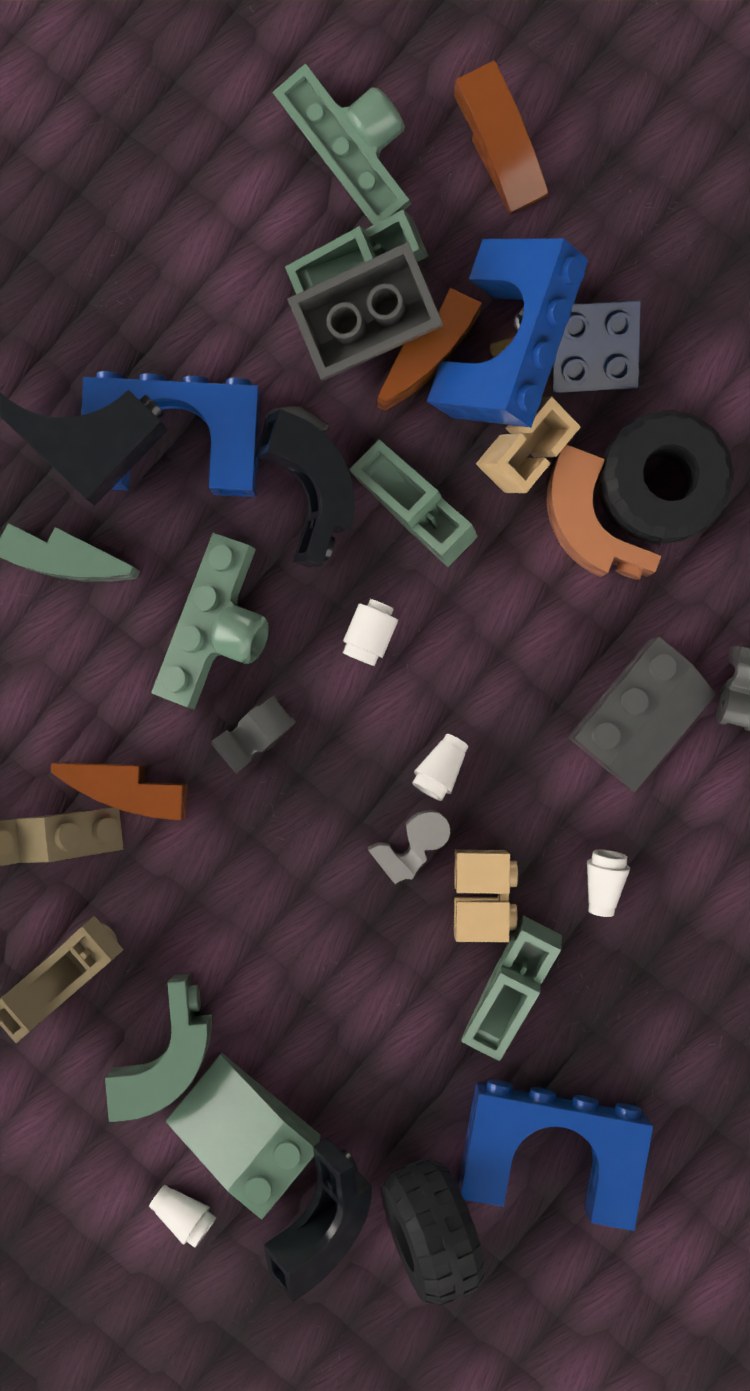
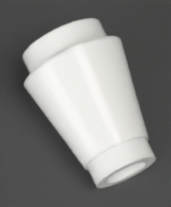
M446 734L444 739L439 742L414 771L416 777L412 784L428 796L442 801L445 794H451L468 745L459 738Z
M599 849L594 850L592 859L587 860L588 911L590 913L603 917L614 916L615 908L630 871V867L627 865L628 857L625 854Z
M164 1185L149 1205L183 1245L188 1242L194 1248L198 1246L216 1219L209 1212V1206L171 1189L167 1185Z

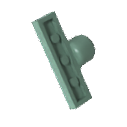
M305 63L272 92L372 225L402 209L406 210L412 205L408 197L379 160L381 150L399 136L405 127L399 111L382 90L377 87H371L352 105L342 108L335 103Z
M212 533L152 689V694L195 710L212 663L217 656L223 655L238 662L249 664L261 655L268 639V622L264 616L241 608L237 604L238 595L256 551L255 548Z

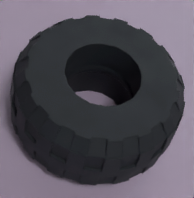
M675 410L648 413L625 426L606 449L603 457L605 460L599 473L600 498L611 520L631 537H636L643 540V542L653 544H671L684 541L708 528L720 516V513L727 505L732 494L731 488L734 481L731 453L727 444L719 436V433L711 425L699 419L700 417ZM664 456L673 459L681 466L686 476V489L681 500L667 501L658 498L648 489L643 474L646 459Z
M426 1158L389 1173L381 1188L382 1202L401 1262L420 1300L424 1303L441 1306L476 1291L485 1276L483 1252L466 1201L447 1166H444L442 1162Z

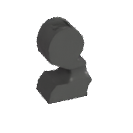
M731 646L728 664L733 665L735 672L733 677L728 679L720 689L717 700L719 703L716 720L718 724L726 725L729 723L744 727L745 731L750 732V648Z
M276 695L248 712L238 722V727L233 731L228 732L226 730L212 740L213 747L236 775L252 761L255 754L264 752L297 722L280 705Z

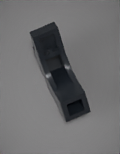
M280 409L268 415L255 457L286 469L301 484L307 500V517L293 562L308 568L322 566L323 562L330 558L334 549L335 538L332 536V533L349 531L352 527L355 496L351 475L340 451L325 433L309 421Z
M328 1138L313 1147L317 1187L309 1206L290 1227L264 1244L268 1272L293 1302L319 1284L344 1258L361 1232L371 1204L372 1185L358 1172L357 1165L350 1153L345 1149L340 1151Z

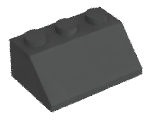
M409 242L287 298L322 381L444 326Z
M661 637L652 638L646 642L567 738L630 791L635 793L714 698L716 693L691 662Z

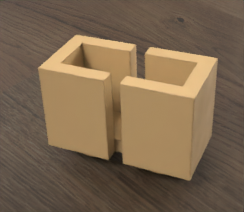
M552 396L543 397L532 427L507 425L505 429L510 434L499 435L476 465L504 493H527L551 464L545 457H557L580 429V426ZM529 454H531L533 457H541V458H527V457L529 456Z
M455 849L454 888L456 892L498 894V897L454 896V937L456 942H509V930H517V905L510 904L509 894L510 887H517L518 866L517 861H510V853L508 851Z

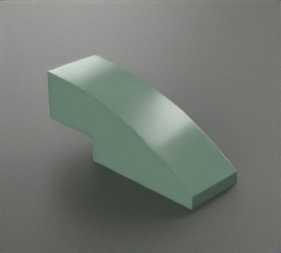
M402 209L366 230L358 226L285 266L295 293L298 294L409 242L417 262L428 257V253L413 217Z
M378 440L349 469L351 474L447 567L478 537L473 525L449 505L436 488L381 440Z
M9 523L0 537V558L27 570L55 578L83 582H114L137 579L140 573L135 567L56 527L48 542Z
M523 915L517 930L514 931L476 1005L461 1042L498 1061L502 1059L538 998L541 984L561 951V934Z

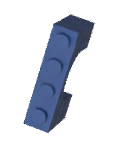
M564 238L482 239L469 280L494 299L523 300L524 313L520 328L506 349L489 361L476 364L442 361L438 367L427 402L454 419L532 427L565 327L570 319L580 283L584 278L588 259Z
M109 371L97 372L96 377H83L81 415L98 411L110 405L129 390L139 400L144 395H147L161 410L183 409L199 416L208 425L211 435L209 489L213 495L256 497L258 458L255 455L259 446L261 393L258 385H252L250 380L243 378L226 379V384L209 383V379L201 376H184L183 382L166 381L165 376L150 373L141 374L140 379H123L122 374ZM130 470L111 490L129 491Z
M489 1079L487 1084L476 1083L458 1179V1186L465 1200L504 1207L511 1164L518 1146L526 1137L537 1130L547 1127H564L579 1133L590 1143L592 1148V1167L584 1206L590 1222L635 1231L653 1130L652 1123L642 1113L641 1108L627 1103H616L615 1108L601 1106L598 1100L583 1095H574L573 1100L558 1098L555 1092L540 1087H531L530 1092L514 1090L511 1083L496 1079Z

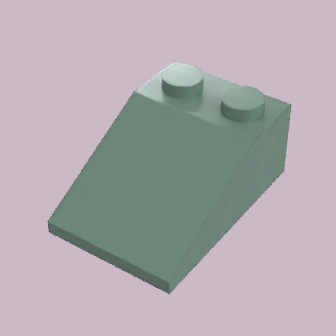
M223 1053L217 1057L166 1120V1123L221 1185L261 1220L314 1157L313 1147L320 1143L321 1136Z

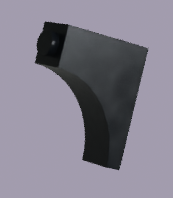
M129 390L110 405L98 411L75 417H51L34 413L20 407L0 393V417L94 506L168 431L160 420L164 412L147 395H144L139 400Z

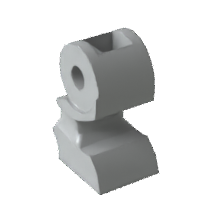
M424 810L416 813L406 822L409 848L404 853H395L391 845L385 842H377L368 846V851L394 884L404 879L412 880L421 865L427 861L424 851L437 850L448 841L450 825L447 819L439 812Z

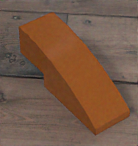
M493 60L457 78L455 81L454 97L473 132L472 142L509 215L547 197L548 190L532 143L496 61Z
M450 288L438 312L444 326L403 344L377 397V407L386 411L408 398L436 375L442 361L448 362L464 342L479 316L482 303Z
M51 763L52 774L72 788L98 802L125 812L151 818L179 821L187 818L188 784L145 782L146 765Z

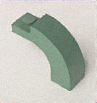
M191 973L173 975L167 983L172 1032L168 1050L159 1058L149 1063L113 1067L105 1077L109 1122L139 1119L162 1110L187 1089L198 1072L211 1039L212 1015L195 1016L194 1012L200 1011L201 1000L199 986L192 985Z

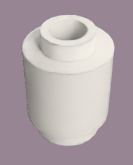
M373 599L369 600L367 606L359 603L343 642L347 643L343 654L375 666L378 657L383 658L398 623V619L391 616L394 609Z

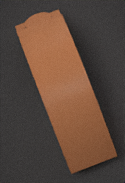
M566 444L557 455L548 480L546 499L550 524L562 548L577 564L599 577L609 572L611 564L617 565L615 570L617 573L636 580H640L642 575L648 577L655 573L661 559L660 555L610 535L601 526L595 515L593 490L605 459Z

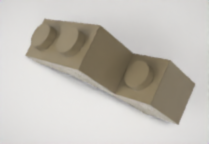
M114 807L0 820V866L16 863L54 862L124 850L119 809Z

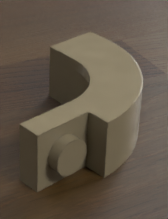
M93 916L53 954L0 998V1026L15 1043L19 1042L124 950L117 942V937L112 929L105 924H101Z

